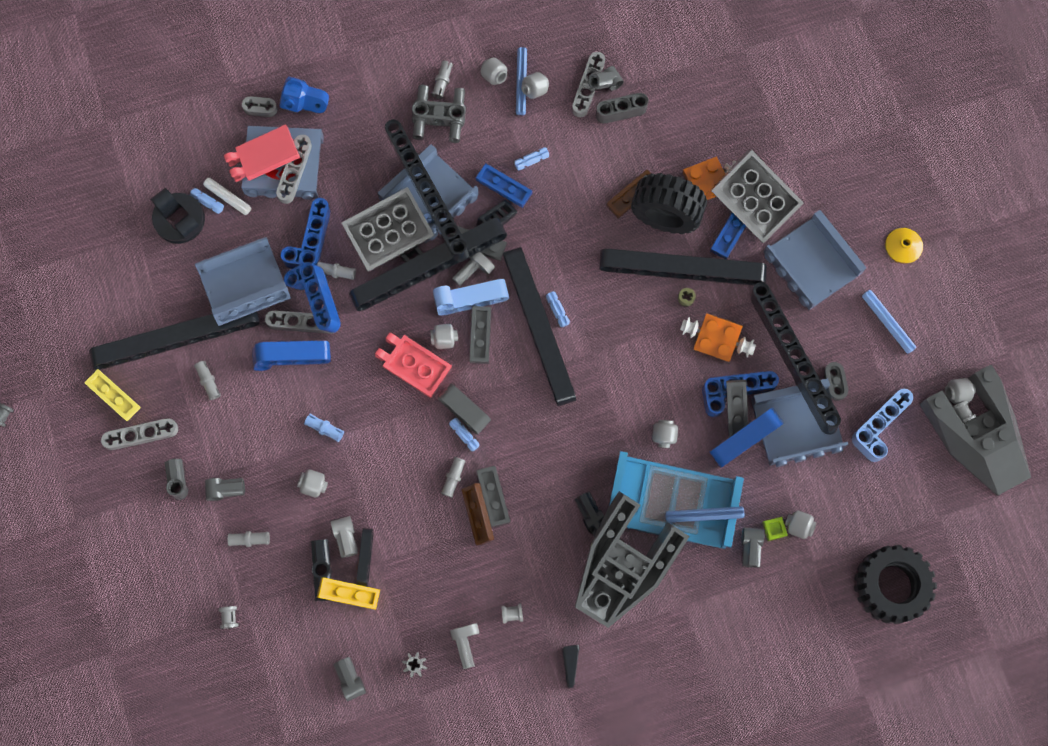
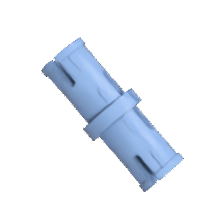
M311 413L304 422L305 425L318 431L320 435H326L337 442L344 435L343 430L334 427L327 420L323 421Z

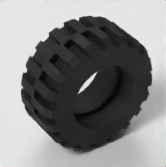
M652 173L648 176L645 175L639 180L631 203V209L638 220H641L646 225H650L654 229L657 228L672 234H685L694 232L699 228L707 205V199L704 192L688 180L686 181L681 177H675L671 174Z
M889 545L872 552L859 564L857 568L858 573L854 577V580L857 581L854 590L859 593L858 602L864 604L865 607L863 609L866 613L871 612L873 618L876 620L881 619L882 622L888 624H900L922 616L923 612L931 607L930 601H933L936 596L933 590L937 589V583L932 580L936 576L934 571L930 572L928 567L931 565L928 560L923 561L921 559L923 557L922 554L919 552L913 553L912 548H902V545ZM896 566L902 569L909 577L911 593L906 601L893 603L881 593L878 579L880 572L885 567Z

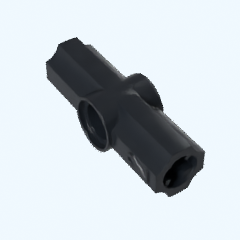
M587 492L574 499L583 516V522L588 532L595 537L604 514L598 509L590 492Z
M329 540L311 541L315 601H328L327 599L317 598L321 577L332 579ZM320 565H325L327 568V572L323 576H319L317 573Z

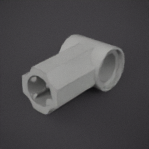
M347 516L331 521L341 558L358 554L351 517Z

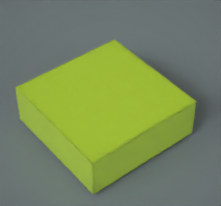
M782 517L762 522L768 541L788 536Z

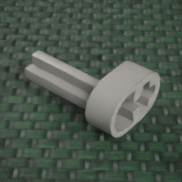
M478 252L469 257L471 260L452 280L461 286L478 268L488 275L495 268L494 265L481 252Z
M477 623L450 630L452 641L456 640L463 669L475 666L467 636L480 633Z

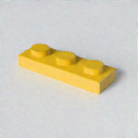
M321 577L317 598L376 610L380 590Z

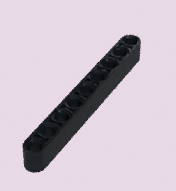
M392 119L387 121L385 131L388 140L455 261H465L469 257L466 241L405 130L398 120ZM441 218H447L445 221H439ZM449 233H455L452 237L447 236ZM463 248V251L455 252L457 249Z
M493 218L463 233L462 236L466 241L469 257L501 242L507 237V233L500 220ZM443 243L352 289L349 295L356 310L364 311L459 262L453 259L446 244ZM459 248L455 252H461L463 248Z
M521 247L503 252L508 272L556 404L561 406L576 401L573 386Z
M602 249L599 269L604 272L755 286V284L761 282L766 284L767 265L758 262Z
M762 282L755 284L751 301L821 431L827 435L836 433L841 423V417L770 287ZM782 340H788L790 343H785ZM791 356H797L799 359H793ZM803 371L807 373V375L800 374V372ZM808 388H814L816 392H812ZM817 404H822L825 406V408L822 409L818 407ZM826 421H832L835 425H829Z
M254 312L218 326L213 314L99 345L89 350L93 369H106L255 327L260 324L258 313Z

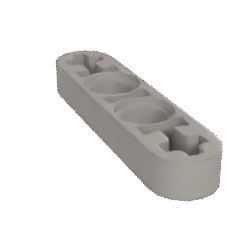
M593 52L588 59L572 106V112L577 117H584L589 111L596 89L590 88L588 84L589 79L586 76L589 73L603 71L605 56L601 52ZM596 58L600 59L597 67L594 68V61ZM583 89H589L591 91V94L589 96H584L581 94V91ZM582 100L584 101L583 109H581V111H578V107L580 106Z
M298 135L294 140L302 162L298 165L292 162L287 163L282 173L276 194L278 200L283 204L293 201L307 163L312 144L310 138L306 135ZM303 141H305V142H306V145H303V147H302V153H301V152H300L301 147H300V144H299V143H303ZM291 173L296 175L294 181L286 180L287 175ZM286 185H287V186H289V187H288V193H289V195H286L285 198H283V196H282L281 193H285V192H286V190H287Z
M270 311L265 317L268 327L274 330L332 334L320 330L317 326H307V321L314 318L312 313ZM276 316L278 320H283V316H285V325H283L282 321H275V324H272L270 319ZM291 317L298 318V323L295 326L288 324V320Z
M162 419L112 430L102 435L101 443L109 450H116L166 439L177 434L178 425L172 419ZM167 424L173 426V428L170 429V432L166 430H160L161 435H159V429L157 427L158 425L161 429L167 428ZM149 427L154 428V435L146 437L145 430ZM128 432L135 433L133 441H126L125 436ZM112 436L114 439L121 438L123 443H121V441L115 440L112 442V445H110L109 443H107V441H109L110 437Z

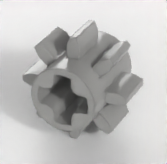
M418 652L415 657L408 654V661H402L407 666L403 672L410 671L411 678H413L414 673L421 677L420 671L427 669L426 666H423L426 658L420 660ZM417 660L420 667L412 671V667L409 666L410 662L413 663Z

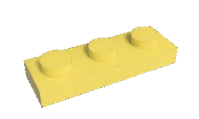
M99 369L85 381V384L126 421L141 408Z

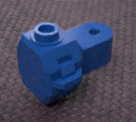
M287 77L279 106L282 109L294 112L304 109L315 113H323L327 109L329 95L323 90L309 87L304 80Z

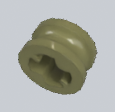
M691 288L682 289L678 295V302L685 307L691 306L696 297L695 292ZM685 293L687 296H691L689 299L690 301H687V299H683Z

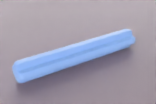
M871 290L865 292L862 298L904 351L908 354L915 350L916 346L875 294Z

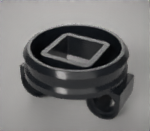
M164 188L150 199L155 205L152 213L153 226L164 240L170 243L182 244L193 240L202 231L205 215L199 202L194 197L185 193L171 194ZM182 207L187 215L174 225L175 230L166 219Z

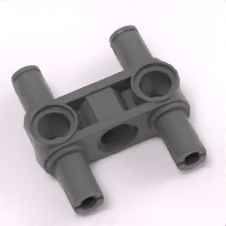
M419 85L417 100H415L412 106L413 139H423L425 125L450 127L449 141L459 143L461 128L465 123V90L463 88L454 89L453 103L428 101L429 87L427 85ZM424 111L423 114H418L417 112ZM454 114H460L461 116H459V117H454L453 115H454Z

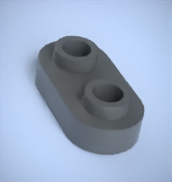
M829 363L824 369V378H828L830 383L827 392L831 399L840 401L848 394L845 371L840 363ZM830 371H835L836 376H832ZM834 389H838L840 394H836Z

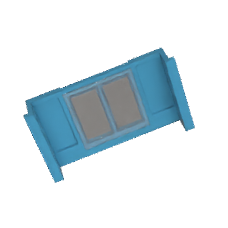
M620 451L610 504L619 491L640 504L639 509L626 528L659 535L667 523L665 518L667 511L739 507L744 481L742 477L736 476L733 480L627 457V452ZM737 519L671 522L670 524L690 536L687 542L725 549L726 547H732Z

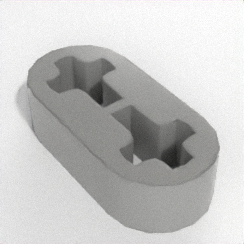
M250 96L242 101V108L247 115L272 117L277 113V105L273 99ZM250 103H253L254 106H252L251 109H248ZM268 105H271L272 108H270L269 111H267L266 108L268 107Z

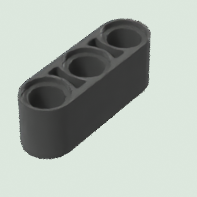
M636 93L602 101L597 106L596 119L598 122L605 124L641 116L647 110L648 97L644 93ZM636 103H642L643 106H638ZM618 107H625L626 109L620 110ZM604 110H605V111H607L608 113H607V114H603V113H601V111H604Z
M450 384L437 397L445 407L477 435L491 421L487 414L453 384Z

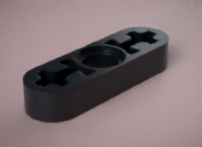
M363 528L357 572V585L368 586L374 529Z

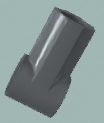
M614 66L608 67L603 72L591 73L588 77L590 88H595L596 90L609 88L613 91L624 83Z
M170 459L165 462L166 490L174 499L182 500L188 495L183 460ZM181 485V490L178 493H174V488Z
M206 479V500L218 501L224 499V497L245 496L244 479Z
M743 527L741 537L743 545L742 566L759 568L761 547L764 543V529Z
M350 657L333 664L341 681L340 686L347 702L366 693L364 684L360 676L357 675Z

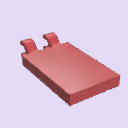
M286 124L235 147L237 152H229L224 155L225 161L228 162L230 167L235 166L239 162L242 164L241 168L235 167L229 170L235 182L245 177L250 181L300 158Z
M389 332L385 338L386 342L395 346V349L391 354H388L381 348H378L375 357L385 362L383 368L431 398L452 368V365L404 335L400 339Z

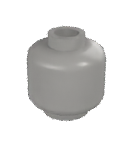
M489 58L482 63L481 75L492 85L501 84L507 78V67L497 58Z
M540 72L530 74L523 78L522 92L530 99L540 97L547 93L549 81Z
M451 324L435 325L433 330H430L431 344L435 345L436 349L453 348L454 341H458L457 330H453Z
M968 378L953 379L945 387V395L953 404H959L965 400L970 402L976 393L975 385Z
M658 420V423L653 425L652 440L655 443H659L658 447L670 448V444L677 442L678 426L674 424V421Z
M308 469L305 473H301L297 487L300 488L302 494L316 498L320 493H325L328 482L325 481L323 473Z
M797 510L793 515H788L785 525L788 526L789 534L806 539L808 536L811 537L813 535L816 522L812 515Z

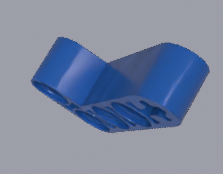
M317 198L312 202L301 248L285 247L281 251L282 261L287 268L293 269L303 264L308 258H312L313 261L311 263L315 265L319 262L331 213L328 202L324 198ZM315 224H321V227L313 228ZM311 241H317L316 245L309 246ZM289 255L295 256L292 260H286Z
M305 262L288 271L284 276L286 286L296 290L305 289L316 326L326 332H337L341 323L323 269L313 263Z
M328 341L256 343L252 349L253 370L256 371L269 370L272 365L326 364L331 362L330 344Z
M773 371L710 378L702 388L705 412L708 416L714 418L722 413L725 408L724 398L727 397L726 381H752L754 384L753 388L746 385L747 395L773 391L778 385L779 377ZM707 386H715L716 392L709 391ZM710 404H717L719 406V410H712Z
M771 408L710 451V454L720 468H722L779 428L784 422L774 408Z

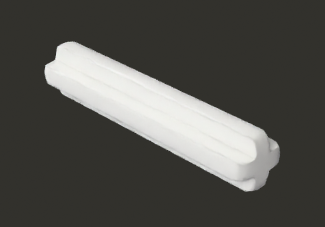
M207 178L203 184L208 190L244 215L251 211L250 205L213 179Z

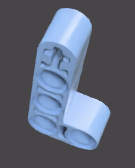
M497 279L450 290L449 286H440L433 289L437 313L440 316L470 310L472 306L483 307L501 303L510 298L505 279Z
M908 389L899 390L853 434V445L871 462H878L887 455L888 448L878 435L912 403L913 394ZM901 397L904 398L901 404H896ZM885 408L890 409L893 415H887ZM872 421H876L879 424V429L873 427ZM859 434H863L866 437V442L859 439ZM873 448L879 449L880 456L873 453Z

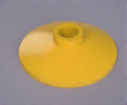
M898 228L888 235L885 247L888 255L893 260L906 264L914 262L919 258L923 250V243L915 231L908 228ZM903 241L908 242L909 245H904Z

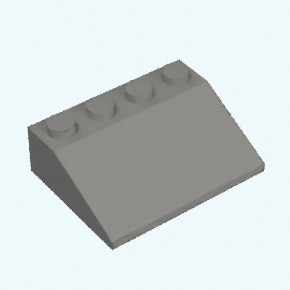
M747 150L711 190L762 243L804 204L752 150Z
M408 187L342 222L368 272L435 236Z

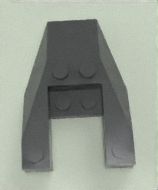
M989 365L968 378L975 385L976 393L988 410L984 414L963 424L943 391L925 399L919 405L949 454L998 496L1031 478L1016 417L1002 380L993 366Z
M620 491L608 507L590 545L574 606L607 628L659 586L690 537L667 522L646 556L626 544L619 538L639 509L640 504Z

